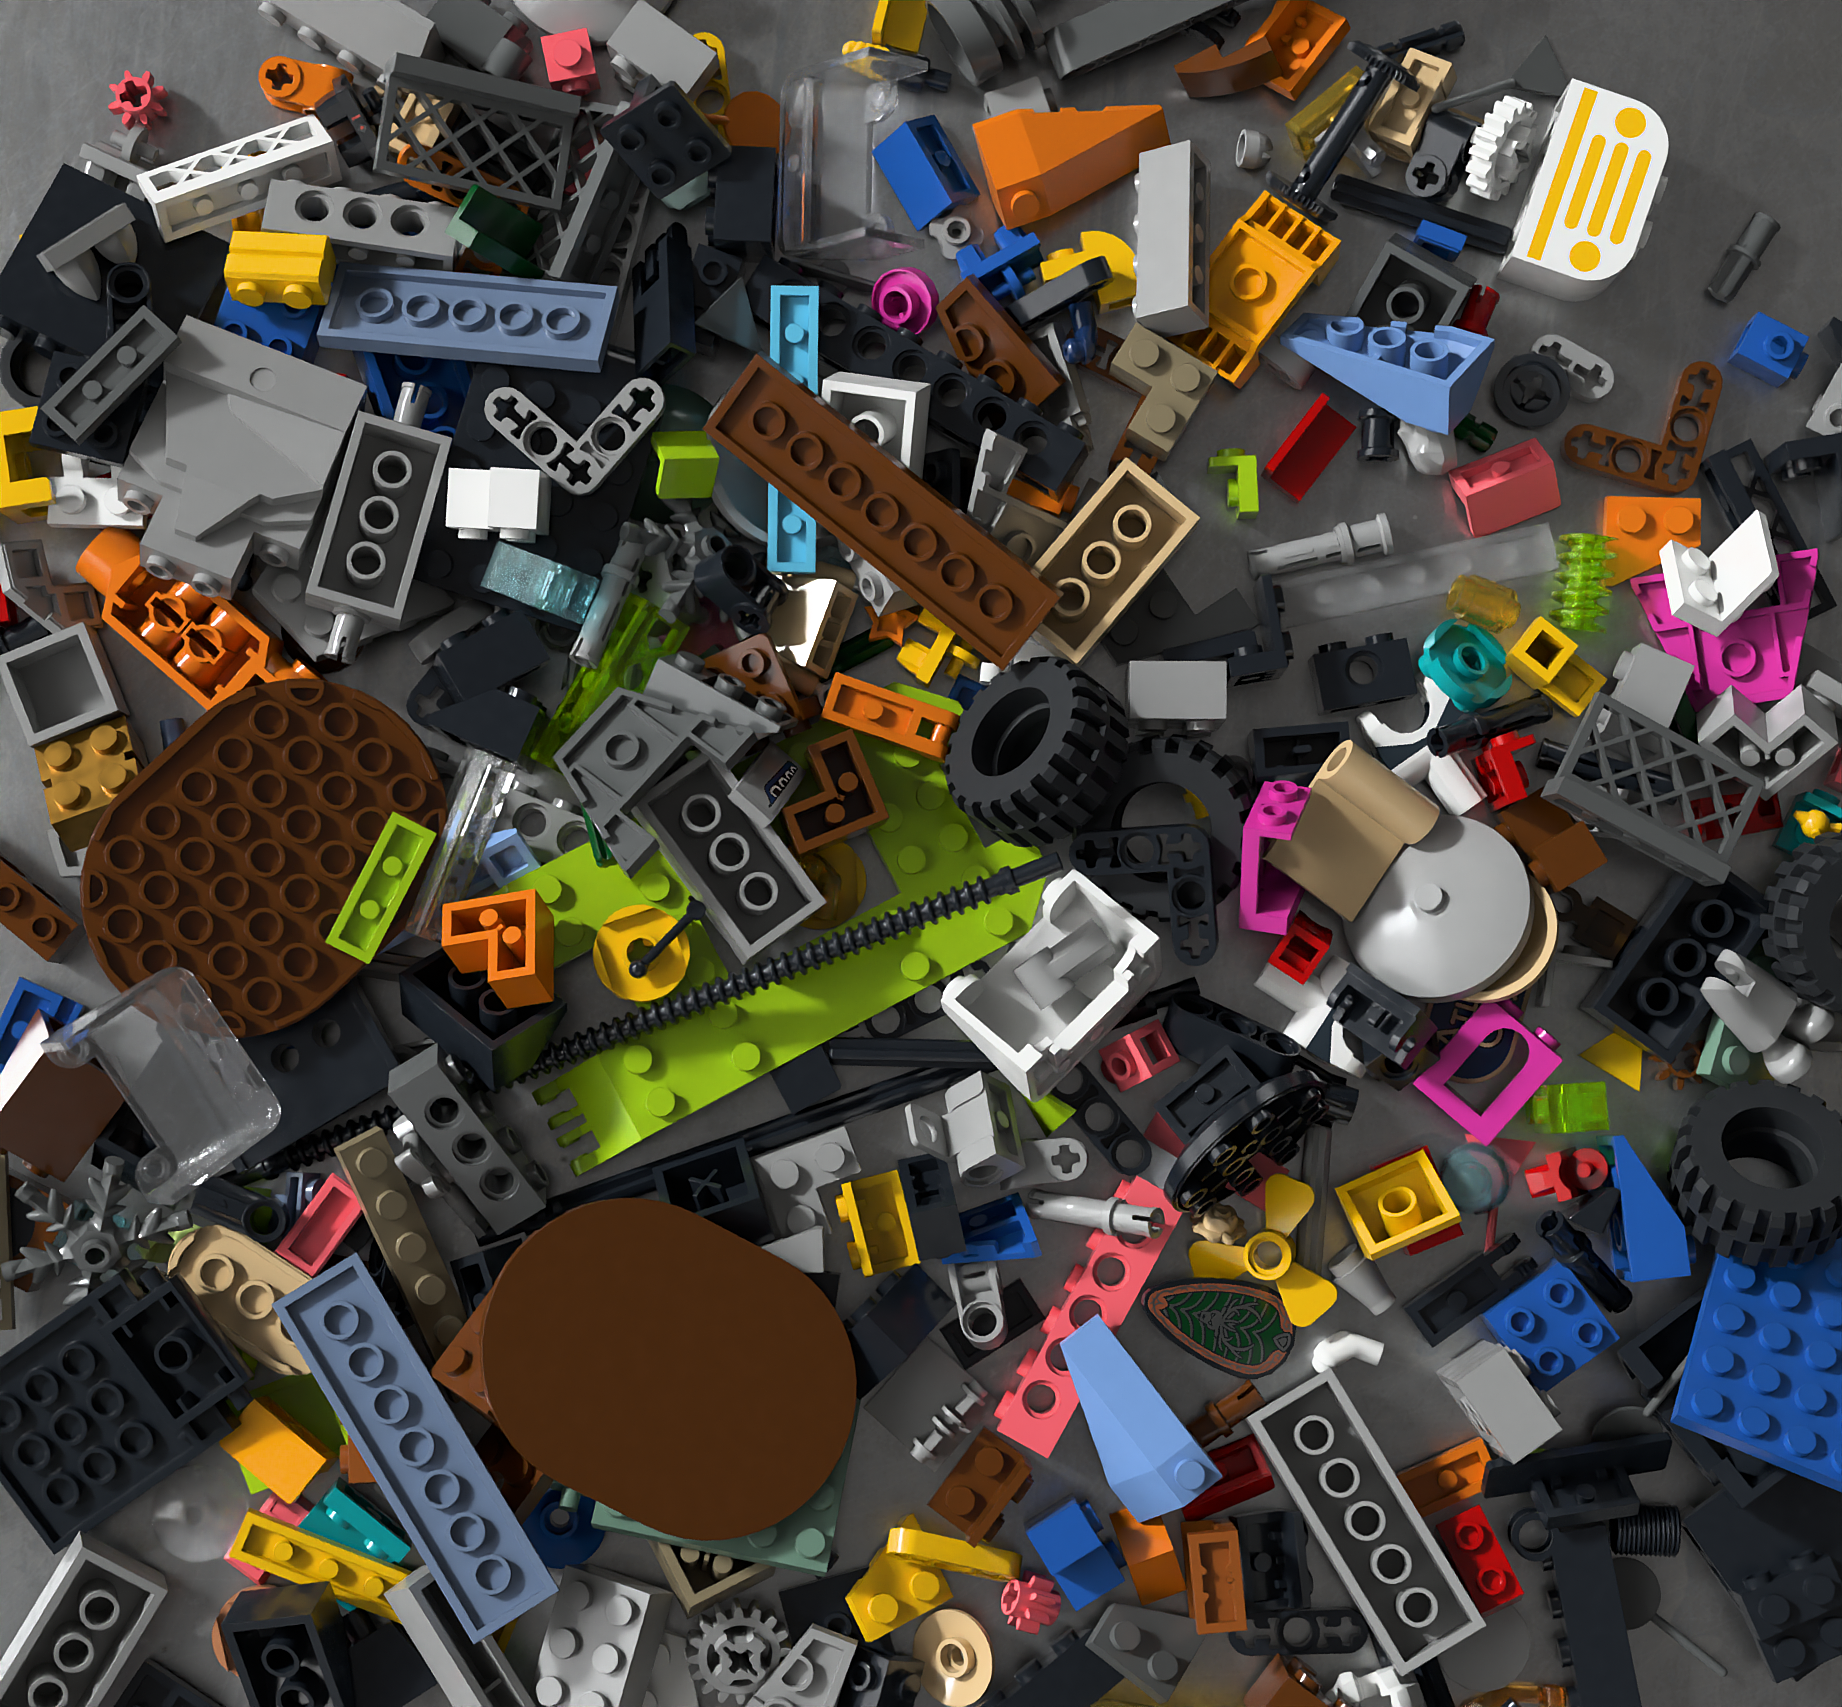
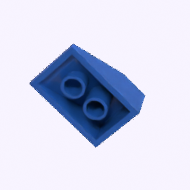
M1597 1135V1149L1606 1156L1610 1167L1608 1179L1602 1187H1615L1621 1193L1608 1222L1614 1274L1618 1279L1629 1282L1690 1276V1264L1696 1263V1249L1692 1235H1686L1685 1226L1624 1135Z

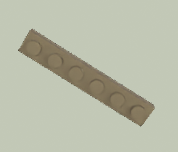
M375 1126L335 1147L334 1151L432 1363L435 1365L467 1322V1315L406 1179L395 1163V1155L382 1128ZM444 1387L452 1402L456 1404L462 1401Z

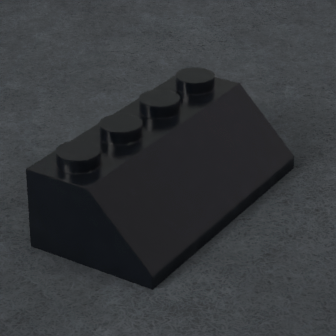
M1675 871L1622 946L1613 961V968L1604 971L1580 1005V1008L1617 1035L1667 1064H1672L1711 1008L1700 991L1707 977H1715L1727 983L1729 982L1714 965L1720 953L1728 949L1745 958L1766 930L1760 928V913H1768L1770 901L1764 900L1763 894L1731 871L1724 884L1703 886Z

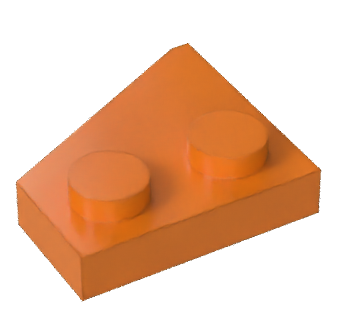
M1606 496L1603 499L1602 589L1613 588L1632 577L1661 565L1659 551L1671 539L1688 548L1699 547L1701 545V498Z

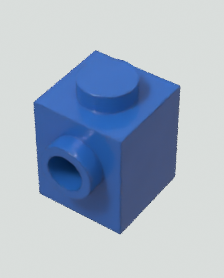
M1758 311L1748 321L1727 363L1778 388L1789 377L1795 380L1799 376L1809 357V354L1803 352L1809 337Z

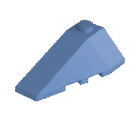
M1303 313L1280 335V344L1401 420L1423 427L1431 432L1449 435L1472 409L1495 347V339L1453 326L1436 325L1434 333L1407 330V322L1391 321L1390 327L1379 328L1364 326V322L1358 317Z
M1098 1313L1059 1343L1108 1484L1138 1523L1185 1507L1223 1477L1210 1456Z

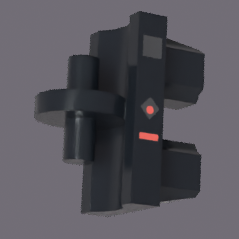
M343 74L332 80L334 90L315 102L314 106L318 117L327 130L348 119L356 130L336 141L340 154L347 166L351 168L366 163L371 159L374 161L378 130L375 125L380 124L384 96L380 98L374 87L367 88L362 92L368 104L364 108L346 75ZM396 99L395 107L398 110L400 104Z

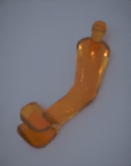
M1508 1684L1504 1688L1485 1692L1463 1706L1501 1707L1509 1697H1512L1518 1703L1539 1704V1707H1566V1691L1558 1684H1541L1538 1686Z

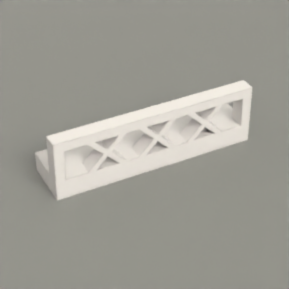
M314 114L136 175L139 187L153 208L159 233L165 243L265 208L271 179L281 181L294 179L303 181L308 185L320 187L342 180L334 142ZM309 133L313 135V137L301 141L292 140ZM258 151L266 152L256 157L248 156ZM212 167H222L213 172H203ZM169 182L177 183L159 191L155 188Z

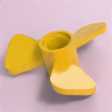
M1275 1173L1270 1176L1265 1186L1266 1228L1258 1231L1249 1239L1245 1246L1211 1243L1208 1240L1196 1241L1191 1245L1188 1252L1194 1277L1234 1279L1249 1271L1253 1276L1262 1280L1275 1279L1290 1321L1298 1327L1311 1325L1336 1302L1338 1297V1290L1333 1282L1294 1262L1296 1258V1245L1290 1233L1315 1202L1313 1188L1308 1183L1283 1173ZM1270 1241L1279 1246L1282 1252L1280 1264L1270 1266L1260 1260L1258 1246L1261 1242Z

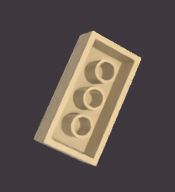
M1126 457L1032 567L1061 590L1064 595L1031 637L1055 657L1067 659L1072 664L1080 667L1196 530L1200 517Z

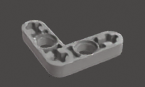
M634 379L619 392L578 441L574 440L525 395L514 388L502 387L490 393L485 401L484 411L487 420L494 428L561 487L574 495L585 496L592 494L601 486L661 417L666 407V397L661 387L651 379ZM649 389H652L655 393L652 395L651 400L655 407L650 412L642 408L636 413L632 419L641 423L636 431H633L629 423L615 415V412L619 407H622L625 413L628 414L636 404L635 399L632 397L633 393L636 390L646 393ZM516 398L518 403L515 405V410L527 421L532 412L538 416L536 420L525 427L520 439L514 436V433L521 429L519 425L507 417L501 422L497 419L501 411L496 405L501 399L510 402ZM611 423L620 425L625 432L623 445L614 451L603 449L598 440L600 430L605 425ZM541 428L553 430L557 437V446L548 455H538L531 448V437L535 431ZM568 444L574 448V451L568 453L567 456L574 463L580 466L585 464L586 461L590 463L591 466L587 473L592 479L588 484L579 481L572 486L569 481L572 479L573 474L561 463H559L556 471L550 468V464L562 457Z

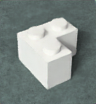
M491 467L490 470L449 468L446 527L459 530L458 538L487 540L489 531L500 532V538L506 539L509 542L535 543L536 534L549 535L552 478L541 470Z

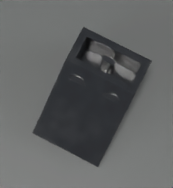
M1348 721L1252 729L1248 734L1250 765L1253 770V801L1256 800L1264 781L1286 780L1295 783L1297 786L1308 787L1333 750L1345 740H1350Z

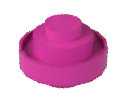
M899 267L882 274L875 283L871 295L872 309L884 318L882 324L897 332L899 327H904L919 335L927 331L936 321L938 313L935 307L939 304V294L934 282L923 271L914 267Z

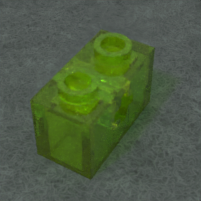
M1605 1081L1541 1085L1525 1103L1527 1124H1534V1131L1539 1134L1609 1130Z

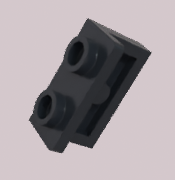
M1277 1508L1228 1516V1519L1238 1530L1246 1615L1285 1608L1310 1609L1313 1578L1307 1566L1306 1545L1308 1543V1529L1303 1521L1302 1513L1296 1510Z
M857 1646L844 1679L837 1707H913L921 1688V1677L925 1662L912 1656L881 1655L865 1647Z

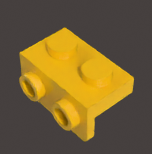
M898 1169L842 1183L843 1193L835 1195V1201L841 1224L851 1222L855 1240L846 1242L853 1270L862 1268L864 1278H868L879 1273L921 1263L917 1254Z

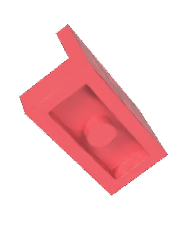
M1536 437L1448 471L1451 486L1465 505L1470 532L1476 539L1558 508L1561 505L1554 462Z

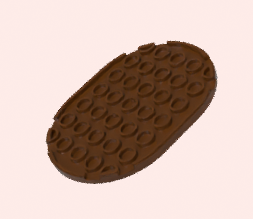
M299 678L268 682L246 688L214 705L122 789L104 811L92 832L81 870L80 907L89 945L108 979L125 998L150 1017L169 1027L206 1037L245 1038L283 1029L318 1010L367 965V963L325 943L392 812L437 833L373 958L417 916L427 902L439 878L448 844V807L440 773L421 738L395 711L376 698L345 685L318 679Z
M617 1198L599 1200L568 1210L541 1229L533 1232L515 1250L496 1278L485 1305L479 1333L481 1381L491 1413H493L510 1444L527 1462L548 1477L664 1534L700 1541L726 1540L753 1534L778 1523L805 1504L822 1486L838 1462L848 1440L856 1405V1370L849 1338L833 1305L818 1286L795 1266L682 1207L643 1198Z

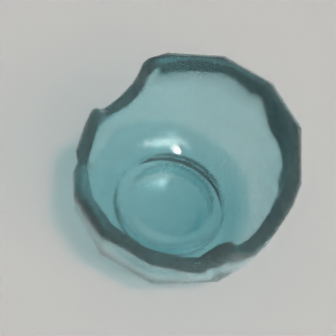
M1477 1140L1468 1141L1453 1149L1443 1160L1439 1173L1443 1185L1457 1210L1468 1215L1485 1214L1499 1207L1508 1198L1515 1175L1509 1156L1495 1144L1490 1143L1486 1147Z

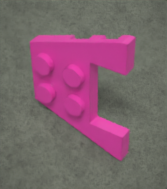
M1818 548L1775 555L1779 570L1777 583L1780 605L1745 610L1742 616L1736 622L1731 623L1718 637L1672 615L1664 573L1630 579L1631 587L1638 597L1665 652L1695 665L1685 688L1695 712L1698 713L1730 685H1733L1753 704L1782 700L1795 689L1820 558Z

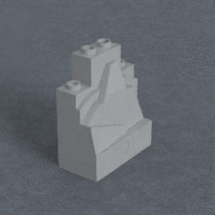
M186 315L177 333L182 343L164 360V380L129 449V455L117 478L118 501L124 503L128 509L142 515L153 514L140 542V566L145 567L150 574L164 580L173 578L191 585L196 592L212 598L220 596L231 601L253 553L259 555L264 562L272 566H287L297 571L299 570L335 492L358 410L365 412L367 385Z

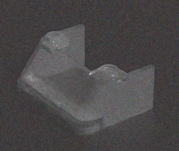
M868 46L796 70L786 78L780 95L777 243L783 255L806 260L879 261L924 249L925 239L895 233L893 222L888 215L877 212L871 213L873 125L887 120L898 105V80L928 71V61Z

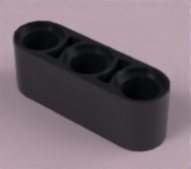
M1176 992L1172 997L1162 1022V1027L1177 1054L1202 1065L1228 1044L1260 1083L1292 1073L1301 1053L1300 1045L1288 1035L1192 992Z
M1079 1062L1074 1067L1081 1075L1079 1089L1072 1094H1065L1055 1086L1050 1091V1094L1077 1110L1070 1118L1115 1171L1127 1176L1142 1173L1150 1165L1152 1158L1151 1146L1089 1069ZM1095 1103L1105 1104L1111 1111V1123L1102 1131H1095L1086 1123V1111ZM1126 1140L1137 1142L1142 1149L1141 1161L1131 1168L1123 1167L1116 1158L1117 1147Z

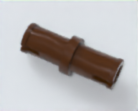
M1248 1379L1243 1385L1216 1404L1213 1401L1204 1406L1206 1411L1185 1426L1199 1444L1205 1448L1222 1435L1225 1438L1229 1437L1234 1433L1232 1429L1234 1426L1259 1408L1266 1406L1267 1403L1260 1396L1261 1394L1255 1385Z

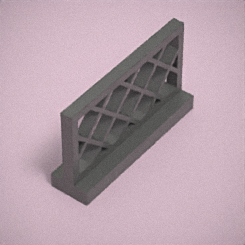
M398 52L385 64L383 82L386 85L373 164L374 172L468 193L473 184H477L505 202L558 213L561 210L574 118L579 115L581 96ZM397 90L414 94L425 109V112L406 123L395 107ZM429 98L440 100V102L433 105ZM448 103L461 105L472 121L454 134L437 111ZM475 109H479V110H483V111H487V112L484 113L483 115L479 116V114L476 112ZM493 114L507 116L518 132L500 145L483 122ZM430 116L445 140L426 152L410 128ZM521 120H525V121H529V122H533V123H531L530 125H528L527 127H525V125L522 123ZM392 121H394L397 127L399 128L393 133H391ZM540 124L560 129L557 148L547 155H544L529 133ZM476 127L491 151L475 162H472L457 139ZM401 134L404 135L418 155V158L408 165L387 161L389 142ZM519 138H522L537 161L518 173L503 149ZM447 145H450L465 167L454 176L441 174L430 158ZM494 155L511 178L500 187L487 184L476 168ZM556 155L555 165L553 168V166L548 160ZM420 163H423L427 170L415 167ZM541 166L552 182L550 198L533 195L522 178ZM469 173L474 181L461 177ZM515 184L519 191L507 188Z
M581 100L579 115L574 118L568 156L570 168L566 170L564 189H566L575 182L577 192L564 202L562 201L561 210L558 213L549 212L538 220L540 209L529 207L527 212L528 216L543 225V230L533 245L534 254L527 258V260L545 271L540 280L597 285L641 180L602 136L600 131L604 123L629 108L631 102L620 101L619 105L615 106ZM586 114L588 125L574 135L573 131L580 115ZM556 128L545 155L557 148L559 128ZM593 139L595 149L580 159L578 149ZM556 155L548 160L553 166V168L555 165ZM543 169L531 192L533 195L550 198L552 182ZM591 170L588 180L586 181L585 173ZM573 213L570 223L568 224L567 216ZM557 225L559 235L545 245L542 235ZM555 256L552 266L550 267L549 259ZM502 269V272L506 273L507 275L515 276L507 270Z
M1600 691L1594 694L1554 779L1547 781L1540 797L1699 884L1712 886L1724 884L1732 868L1727 863L1763 789L1765 781ZM1604 708L1617 715L1623 735L1602 742L1596 721ZM1631 724L1641 729L1633 732ZM1650 733L1659 739L1664 758L1643 764L1635 737ZM1590 737L1592 745L1584 748L1588 738ZM1625 741L1634 768L1612 775L1604 747ZM1672 746L1683 752L1674 754ZM1594 751L1603 778L1587 782L1572 774L1580 755ZM1686 756H1692L1699 760L1705 781L1685 787L1676 760ZM1666 763L1675 790L1654 797L1645 770ZM1713 768L1723 773V775L1716 777ZM1635 773L1644 801L1629 805L1620 800L1614 780ZM1732 778L1745 785L1747 789L1738 806L1726 809L1718 782ZM1605 783L1607 792L1596 786ZM1708 786L1716 813L1695 820L1687 792ZM1677 796L1685 823L1671 828L1662 823L1656 803ZM1646 806L1648 814L1638 810V808ZM1735 813L1730 823L1728 815ZM1715 819L1719 820L1724 838L1717 852L1703 845L1697 825ZM1688 829L1690 837L1682 834L1679 831Z

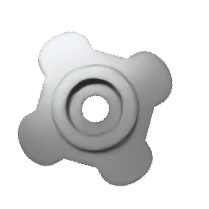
M965 205L953 208L951 214L942 219L936 218L929 225L930 235L938 238V242L943 249L942 254L948 260H957L956 253L970 244H978L980 246L984 241L983 230L974 225L970 218L971 211ZM959 229L961 235L956 237L952 234V231Z

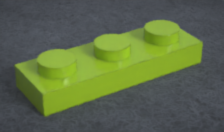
M392 812L325 943L370 964L437 833Z

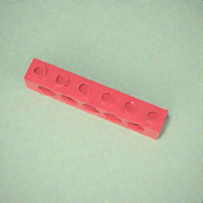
M1137 1175L1133 1176L1130 1183L1122 1179L1112 1197L1122 1198L1131 1205L1161 1208L1164 1213L1165 1223L1150 1222L1152 1227L1163 1229L1161 1235L1156 1239L1144 1236L1140 1241L1131 1243L1125 1241L1122 1235L1112 1236L1105 1234L1103 1229L1094 1228L1086 1243V1247L1093 1251L1084 1267L1077 1263L1074 1265L1063 1285V1289L1069 1292L1061 1309L1053 1305L1039 1330L1046 1334L1038 1351L1032 1348L1028 1349L1016 1371L1017 1374L1023 1376L1014 1394L1008 1390L1005 1391L993 1413V1416L1000 1419L996 1425L997 1431L1047 1459L1080 1401L1068 1368H1058L1052 1364L1050 1359L1054 1346L1081 1327L1074 1319L1076 1305L1083 1300L1097 1302L1101 1310L1100 1317L1113 1334L1116 1335L1183 1213L1176 1211L1165 1198L1162 1189ZM1114 1257L1123 1264V1276L1115 1284H1104L1097 1276L1098 1265L1105 1258ZM1037 1385L1049 1386L1054 1391L1053 1404L1043 1411L1034 1410L1027 1403L1029 1391Z

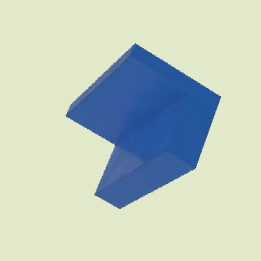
M935 115L904 122L871 151L917 232L924 230L930 225L932 220L938 218L946 210L953 209L959 205H968L981 195Z

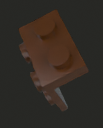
M767 633L757 634L703 659L705 661L704 667L717 675L728 674L745 683L746 687L744 690L759 698L766 696L784 704L787 708L786 713L799 720L796 727L783 731L786 739L811 729L812 726L809 719L822 713L823 709L817 695L799 701L771 636ZM755 733L758 741L747 751L745 756L747 757L762 751L770 741L769 737L777 733Z

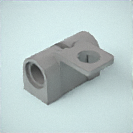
M982 1071L962 1080L947 1090L945 1098L948 1113L943 1116H939L915 1103L905 1107L910 1140L913 1146L947 1163H957L960 1180L965 1186L972 1188L992 1186L1026 1168L1010 1086ZM919 1119L928 1126L932 1135V1142L922 1133Z

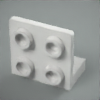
M1758 510L1709 558L1699 549L1694 547L1688 548L1672 539L1659 551L1672 615L1715 637H1718L1731 623L1736 622L1742 616L1744 610L1756 598L1773 586L1779 576L1767 518L1764 513Z

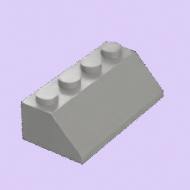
M256 0L259 7L258 13L267 21L278 27L286 23L298 31L297 36L310 47L321 51L324 46L338 55L337 60L348 70L356 74H361L364 70L377 78V85L384 91L386 85L383 82L385 64L396 52L440 63L446 57L435 22L398 0ZM397 90L396 98H400L402 94L408 97L410 93Z

